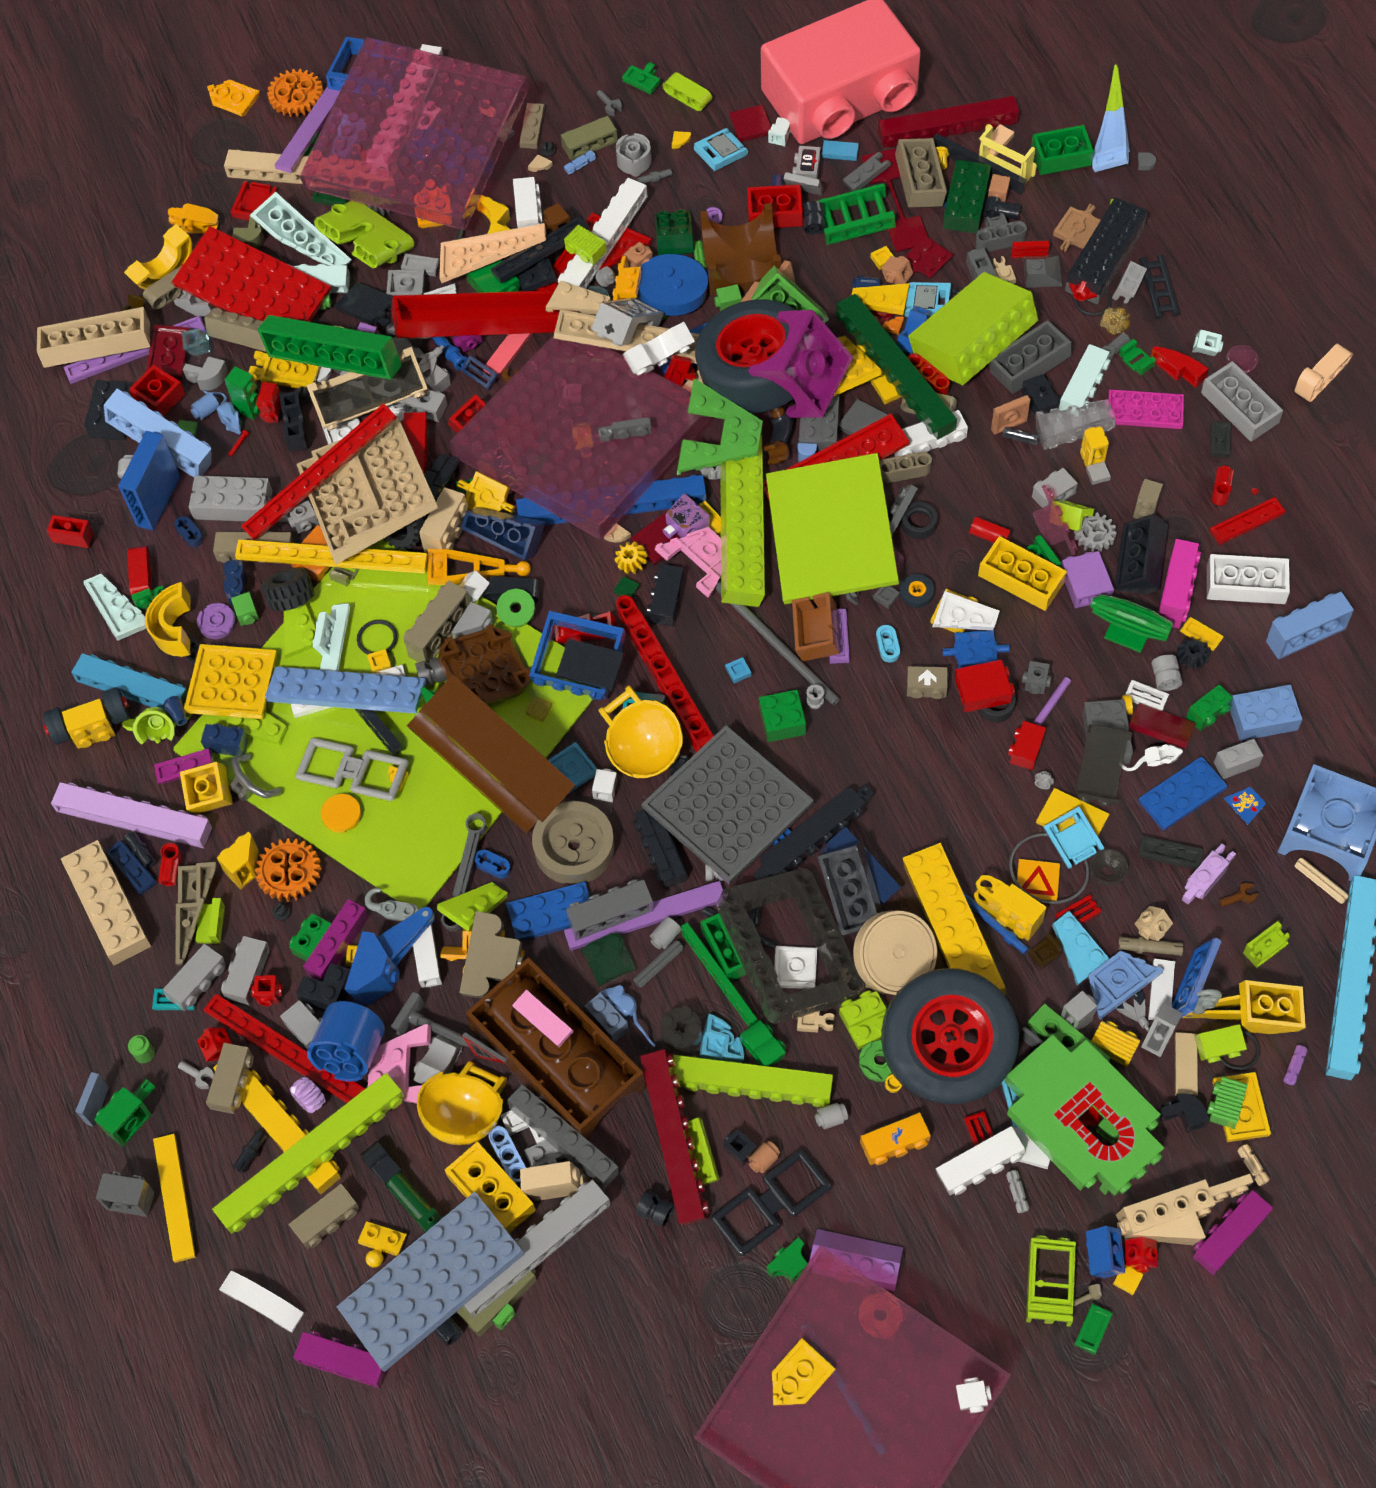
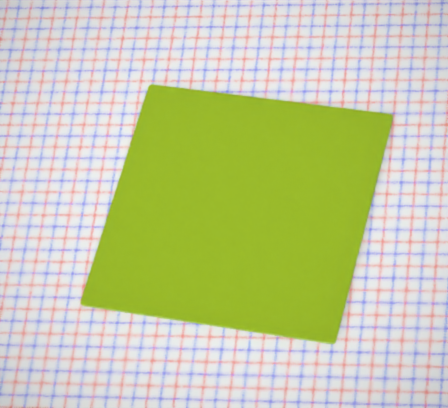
M383 539L365 548L409 552L401 548L395 549V546L391 547L388 545L389 542ZM428 563L425 574L360 569L348 586L332 581L329 571L315 586V593L312 599L305 604L315 628L319 613L327 612L330 615L333 605L347 603L350 605L338 671L373 673L367 654L358 647L357 634L366 623L373 620H383L393 625L397 632L396 645L387 653L391 667L402 665L406 677L419 678L415 663L418 662L409 658L403 638L405 632L412 628L416 618L423 614L429 601L437 596L438 590L443 586L427 585ZM342 568L352 573L356 571L353 568ZM480 596L473 603L491 610L495 628L502 629L505 632L508 630L511 633V641L525 668H529L531 671L542 633L528 624L517 628L507 626L497 614V605ZM284 623L261 648L277 651L275 667L320 670L322 655L315 648L289 658L285 657ZM373 624L367 627L361 635V644L366 650L371 652L387 649L393 641L392 630L383 624ZM551 639L540 675L602 690V688L557 677L556 674L565 647ZM530 678L523 694L489 705V707L540 754L547 758L594 699L585 694H582V696L574 695L571 691L565 689L557 691L548 685L544 687L537 686ZM433 681L432 685L425 688L428 691L431 689L436 693L446 681L440 683ZM423 697L421 698L417 713L425 705ZM267 702L265 712L286 725L287 731L281 745L248 737L245 754L249 753L251 760L240 763L244 774L254 785L265 791L280 788L282 794L265 799L251 792V796L247 801L376 888H380L382 892L398 902L414 904L418 909L427 907L461 864L468 836L466 828L467 818L472 814H481L487 822V832L502 814L497 807L407 727V724L417 715L415 713L373 710L402 747V751L395 756L409 761L406 769L409 775L401 791L398 790L393 801L353 793L350 790L353 780L344 777L338 788L296 779V773L311 738L352 746L354 751L351 757L361 760L366 750L388 755L392 754L355 709L331 707L295 718L291 704ZM203 714L174 746L175 753L185 756L204 750L201 738L205 725L217 723L225 726L229 716ZM316 747L305 773L334 780L344 753ZM212 753L214 762L226 766L230 785L236 776L232 767V759L236 756ZM370 759L360 786L389 792L392 785L388 774L389 766L398 768L399 765ZM337 794H347L355 798L360 805L362 814L360 822L356 827L343 833L329 830L321 819L323 804L328 798ZM479 819L472 821L470 829L474 831L481 829L483 821ZM486 832L480 836L479 841L486 834Z

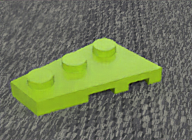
M306 604L284 611V653L286 658L314 648L313 639L316 628Z
M264 712L263 719L228 717L224 726L240 727L244 729L247 737L276 745H281L287 731L285 724L267 712Z
M490 882L439 903L437 910L469 932L473 928L476 911L483 913L492 912L507 898L508 893L493 882Z
M698 1117L689 1121L690 1128L688 1133L689 1137H692L694 1140L695 1149L693 1154L694 1158L698 1159L700 1165L698 1175L699 1179L703 1180L705 1186L720 1179L702 1118Z

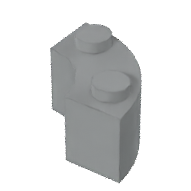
M441 1035L433 1037L427 1054L421 1061L417 1062L414 1068L416 1073L414 1081L423 1085L430 1077L442 1071L443 1075L449 1074L457 1062L463 1046Z

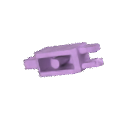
M1223 844L1215 851H1212L1188 879L1184 887L1187 892L1183 895L1182 901L1189 905L1195 897L1203 899L1224 875L1236 853L1232 851L1227 855L1226 859L1221 857L1220 854L1224 852L1226 847Z

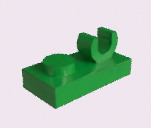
M1041 535L1035 537L1034 544L1029 545L1027 551H1035V555L1061 568V562Z

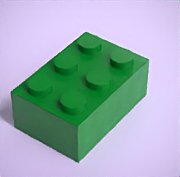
M1084 125L1037 133L1032 136L1031 148H1035L1034 159L1040 175L1087 167L1092 164L1094 151Z

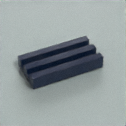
M469 355L461 369L462 372L488 390H491L492 383L494 384L496 382L495 378H498L500 375L472 355ZM471 361L492 374L491 377L472 365ZM470 367L475 372L486 378L488 382H484L476 375L468 371L467 368Z

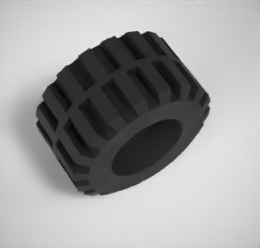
M422 516L406 525V527L404 526L386 536L383 540L389 542L388 545L391 547L395 546V549L401 548L406 550L407 548H412L421 540L419 532L428 516Z
M304 568L281 570L269 576L261 585L267 604L274 611H286L302 606L312 599L315 593L308 572Z

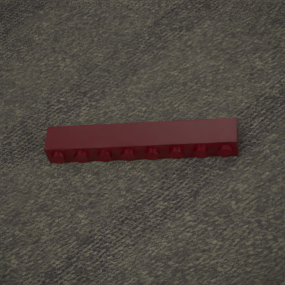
M1014 96L878 120V134L883 148L898 145L899 139L933 138L936 134L946 137L986 129L988 124L993 128L998 127L1000 124L1003 126L1016 124L1019 119V109Z
M665 1049L640 1056L679 1224L686 1226L708 1220L710 1207L708 1201L704 1200L703 1196L705 1186L703 1180L699 1179L698 1175L700 1165L698 1159L694 1158L693 1154L695 1144L693 1138L689 1137L688 1133L690 1123L688 1117L684 1116L683 1112L685 1102L683 1096L679 1095L678 1091L680 1081L678 1075L674 1074V1057Z

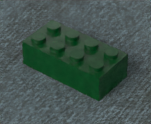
M956 160L944 212L943 229L977 234L990 180L991 165Z

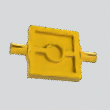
M480 471L475 472L474 478L470 483L462 479L458 481L459 484L457 486L466 490L468 509L471 510L479 507L501 512L503 509L510 513L514 512L515 506L506 502L510 486Z

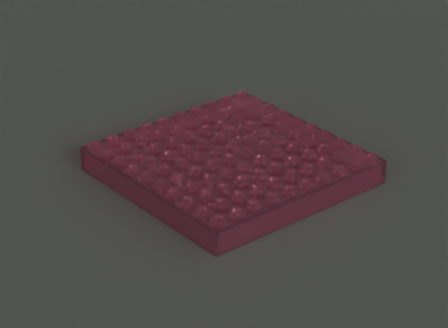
M366 37L300 174L302 184L305 189L466 230L529 90L526 76Z
M553 335L450 441L452 456L510 486L511 490L602 540L680 454L683 439L691 441L712 417L688 413L691 397L690 391L652 371L639 376L637 374L634 375L624 356L606 347L555 339ZM650 418L651 434L633 436L626 439L600 441L598 432L600 427L611 426L612 422Z
M819 1246L694 1436V1439L763 1488H942L1011 1379V1374ZM803 1338L836 1370L806 1404L773 1405L772 1371ZM978 1378L979 1381H984V1386H989L992 1400H987L988 1406H985L982 1412L970 1413V1409L961 1411L956 1385L965 1384V1379Z

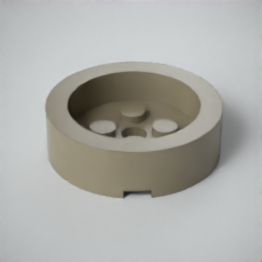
M569 801L558 804L543 822L537 821L532 835L534 854L540 869L549 878L562 884L590 882L604 873L613 859L615 844L610 821L601 810L585 802ZM570 842L579 843V848L571 850L569 848Z

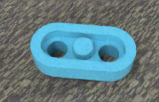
M889 625L880 626L876 632L880 656L885 662H895L900 656L896 631Z

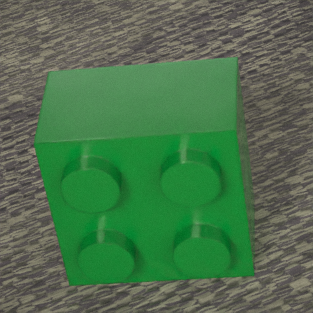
M798 690L759 697V711L767 742L806 735V722Z

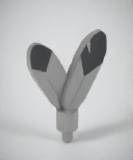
M443 345L436 347L432 352L416 357L419 366L425 364L423 371L425 379L432 376L437 363V357L444 348ZM412 361L408 363L409 367L415 366Z
M1140 990L1133 995L1134 1007L1124 1002L1116 1010L1130 1019L1138 1021L1141 1027L1149 1032V1022L1145 1018V997Z

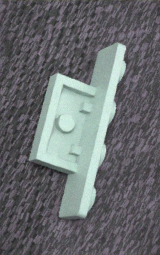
M348 603L333 605L330 615L327 612L319 613L313 647L322 655L320 670H339L350 612V605Z

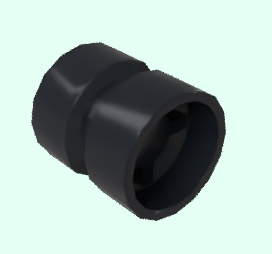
M810 201L803 204V231L810 235L823 233L826 228V219H824L825 205L819 201Z
M647 1189L637 1205L635 1214L645 1220L651 1218L653 1224L664 1228L673 1213L675 1204L665 1197L660 1199L658 1193Z

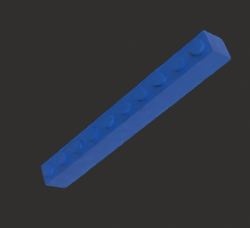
M692 475L684 478L654 480L646 483L637 482L631 485H616L615 487L608 488L599 487L593 490H579L570 493L562 492L555 495H541L532 498L524 497L516 499L518 516L545 521V525L670 509L684 493L699 505L706 501V491L703 475Z

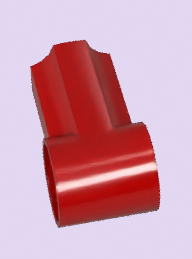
M1223 465L1218 467L1216 471L1211 500L1218 506L1225 505L1231 493L1234 470L1229 466Z
M167 843L160 851L162 859L158 883L165 886L177 885L178 866L182 862L183 857L175 844ZM171 852H176L173 857L168 858Z

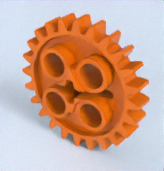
M292 69V73L286 70L285 75L279 73L280 78L274 77L275 82H270L271 86L268 87L269 92L267 94L273 109H277L278 113L282 111L283 115L289 113L291 117L293 113H296L298 117L300 112L305 115V111L308 110L310 112L311 107H314L324 92L318 76H314L313 72L309 74L308 70L304 73L301 69L298 72Z
M287 838L286 843H283L280 839L277 846L272 842L271 850L266 847L264 848L266 855L260 854L259 856L262 861H256L259 868L255 869L257 874L255 878L259 882L260 889H263L265 894L270 893L269 895L272 899L277 895L279 901L285 897L287 902H289L291 896L298 900V894L305 897V890L312 892L310 885L317 886L315 879L320 878L318 872L322 871L318 864L321 861L311 845L307 846L305 841L299 845L297 838L291 843L290 839ZM288 854H290V855H289V864H290V868H289V869H288V862H287V855H288ZM297 858H303L300 862H294ZM277 859H282L280 863H274ZM288 876H289L290 882H289V885L286 886V885H287ZM297 876H302L300 880L294 881ZM282 877L280 881L274 882L276 878Z

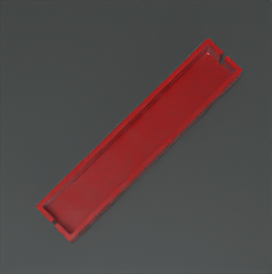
M555 290L394 295L391 306L396 338L554 333L560 310L546 311V305Z

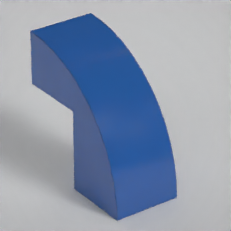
M914 306L910 310L905 329L899 334L896 343L902 351L913 354L908 335L930 318L932 311L918 306Z

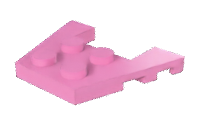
M706 527L688 533L680 539L674 538L668 543L656 545L655 550L667 561L681 550L704 570L707 575L697 582L696 587L706 597L709 598L721 578V538L714 531Z
M428 1024L422 1025L380 1045L369 1068L368 1087L387 1073L402 1091L405 1097L403 1100L417 1104L418 1092L422 1085L408 1087L410 1048L431 1044V1026Z

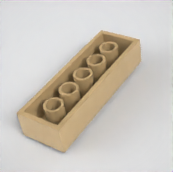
M144 307L37 327V354L44 368L150 347V322Z
M97 840L61 858L112 964L116 965L150 948L151 945L99 841Z

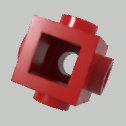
M276 975L255 976L254 985H252V997H255L257 1003L262 1006L279 1004V996L283 995V986L279 983Z
M225 1027L207 1028L197 1040L206 1062L219 1060L223 1044H232Z
M1146 1237L1125 1240L1126 1267L1133 1268L1138 1273L1149 1272V1269L1158 1267L1156 1240Z

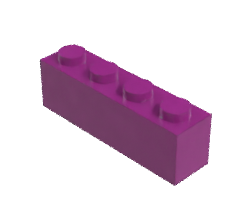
M349 899L346 901L303 967L308 976L323 982L330 963L339 964L347 951L348 945L352 944L369 918L364 907Z
M1253 1190L1249 1195L1244 1193L1236 1202L1238 1207L1235 1210L1230 1208L1222 1217L1225 1221L1220 1226L1216 1223L1208 1232L1210 1237L1206 1241H1200L1194 1247L1196 1252L1193 1258L1212 1275L1223 1266L1273 1209L1271 1205Z
M310 1331V1334L302 1333L293 1357L297 1363L380 1389L386 1371L383 1372L371 1354L365 1352L363 1347L352 1344L349 1347L343 1345L342 1340L333 1337L327 1340L322 1338V1334Z

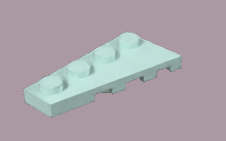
M102 574L84 580V586L117 641L146 629L145 616L142 615L137 607H134L129 602V599L124 595L122 596L117 591V588Z

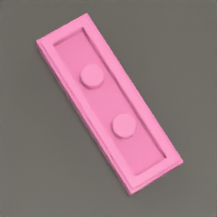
M527 990L512 1005L558 1047L573 1033L570 1027Z

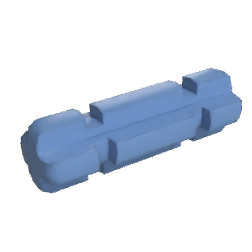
M589 150L585 155L583 154L571 161L572 163L566 164L564 168L567 174L570 175L575 172V169L578 170L587 165L588 161L595 160V153Z

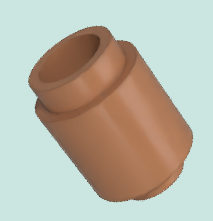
M770 1141L766 1144L763 1143L749 1156L750 1168L756 1173H764L778 1159L779 1149Z

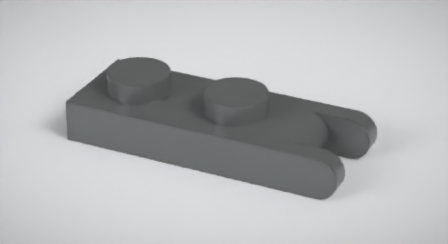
M877 152L845 177L843 182L851 191L860 190L891 165V162L886 160L881 163L879 160L883 155Z

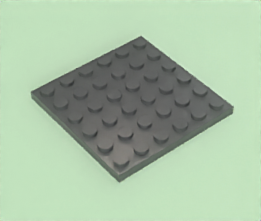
M724 726L642 803V808L730 885L814 804V800L728 726Z

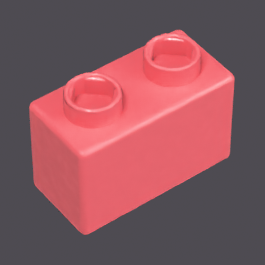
M866 0L761 46V89L779 116L789 121V130L799 144H805L821 136L832 139L845 133L858 120L881 110L895 112L910 103L918 93L921 51L884 0Z

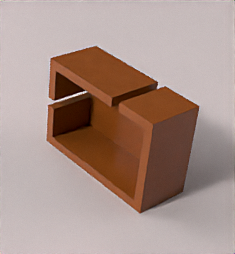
M829 592L812 596L818 608L814 606L809 597L792 600L795 650L802 661L840 654L839 638L837 636L836 602Z

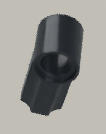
M989 196L985 201L983 216L992 218L1003 213L1005 218L1018 220L1020 204L1003 202L996 196Z

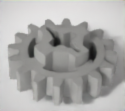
M1096 513L1095 516H1088V518L1083 516L1081 530H1074V539L1079 540L1078 546L1085 545L1084 550L1086 551L1088 548H1091L1092 553L1095 549L1102 552L1103 547L1109 549V545H1113L1116 537V526L1111 525L1112 519L1105 520L1106 515L1099 517V513Z

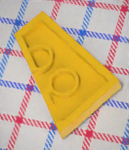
M909 283L853 288L852 295L856 294L868 310L903 315Z

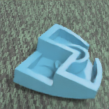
M708 1014L699 1057L742 1063L744 1061V1050L739 1037L735 1039L734 1035L730 1032L731 1027L722 1019Z

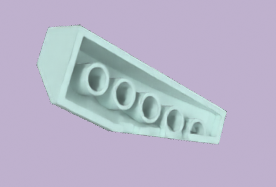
M276 192L250 215L275 239L324 265L334 266L342 264L347 266L352 261Z

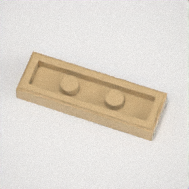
M1175 1033V1096L1180 1093L1190 1094L1195 1097L1198 1095L1197 1045L1194 1038L1197 1034Z

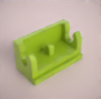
M1279 921L1249 942L1244 949L1243 954L1256 968L1260 967L1289 944L1287 942L1290 937L1289 933L1285 935L1282 933V925Z

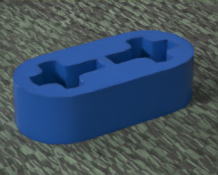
M480 850L475 854L474 861L480 870L500 879L506 878L510 874L511 867L505 858L488 850ZM487 857L488 862L484 861L481 863L480 858L484 859ZM504 865L505 870L499 872L496 866L502 867Z

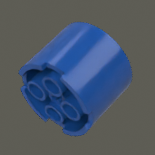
M347 1001L334 1002L326 1008L307 1050L308 1059L319 1071L323 1068L327 1072L334 1074V1079L342 1081L361 1080L363 1075L368 1072L385 1033L384 1024L373 1011L362 1005Z

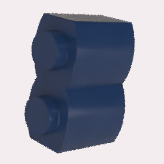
M241 560L226 561L224 565L226 579L223 588L230 605H233L232 597L247 593L245 589L247 575Z

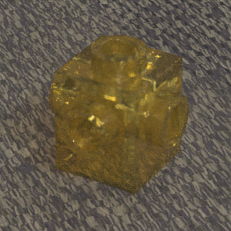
M1108 307L1104 312L1100 326L1107 328L1106 331L1111 334H1120L1128 329L1130 315L1123 308L1116 307L1115 309Z

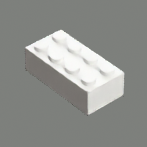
M1210 554L1207 563V599L1274 604L1286 603L1290 593L1289 559Z

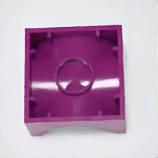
M813 310L780 311L777 319L789 325V333L785 343L775 355L765 362L751 365L748 372L751 376L762 377L777 383L792 395L796 405L788 407L786 414L789 418L823 417L853 356Z

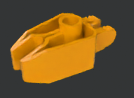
M186 203L183 205V208H170L168 210L169 222L173 225L181 226V229L186 233H205L209 226L215 229L218 228V214L208 208Z

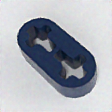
M181 516L175 520L174 526L177 533L190 547H199L203 543V536L200 530L188 517ZM182 524L187 525V528H188V529L185 530V528L182 527L181 525H182ZM192 534L194 537H197V539H191L190 535Z

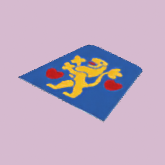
M1251 787L1224 798L1247 825L1265 806L1264 800Z

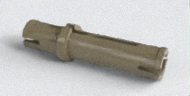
M1119 937V950L1137 951L1139 954H1142V952L1178 956L1183 954V943L1146 940L1143 937H1138V939Z

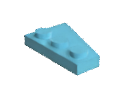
M1070 911L1052 924L1057 939L1062 944L1069 968H1071L1074 974L1076 985L1080 984L1091 972L1109 960L1107 955Z

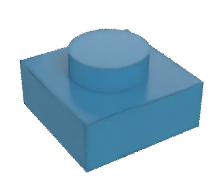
M743 657L725 665V669L734 684L751 676V671Z

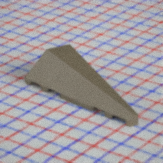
M216 862L196 863L193 866H178L175 961L177 966L182 965L186 958L217 866Z

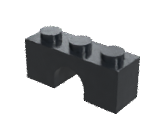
M298 391L280 394L281 409L285 424H283L284 434L289 452L308 449L302 403Z

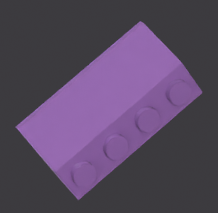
M817 1229L808 1272L895 1291L903 1247Z

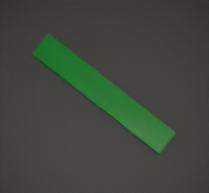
M688 923L682 925L681 933L746 1025L749 1028L757 1023V1018L690 925Z

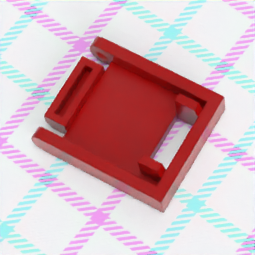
M244 181L231 209L232 217L249 220L250 214L275 192L278 194V187H273L272 189L271 185L251 182L249 186V182Z

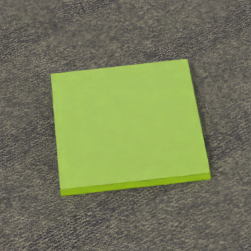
M878 453L766 473L784 604H790L792 600L809 597L812 600L813 595L827 592L831 596L899 584Z

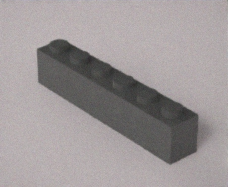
M521 1085L508 1099V1106L511 1111L603 1190L616 1178L618 1166L524 1085Z

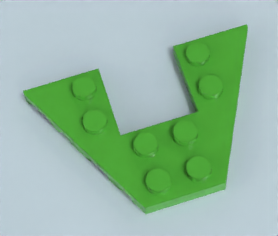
M694 379L688 413L725 419L721 444L714 445L683 439L677 475L692 469L697 471L703 467L722 465V462L742 460V458L757 456L763 421L721 396L702 382Z

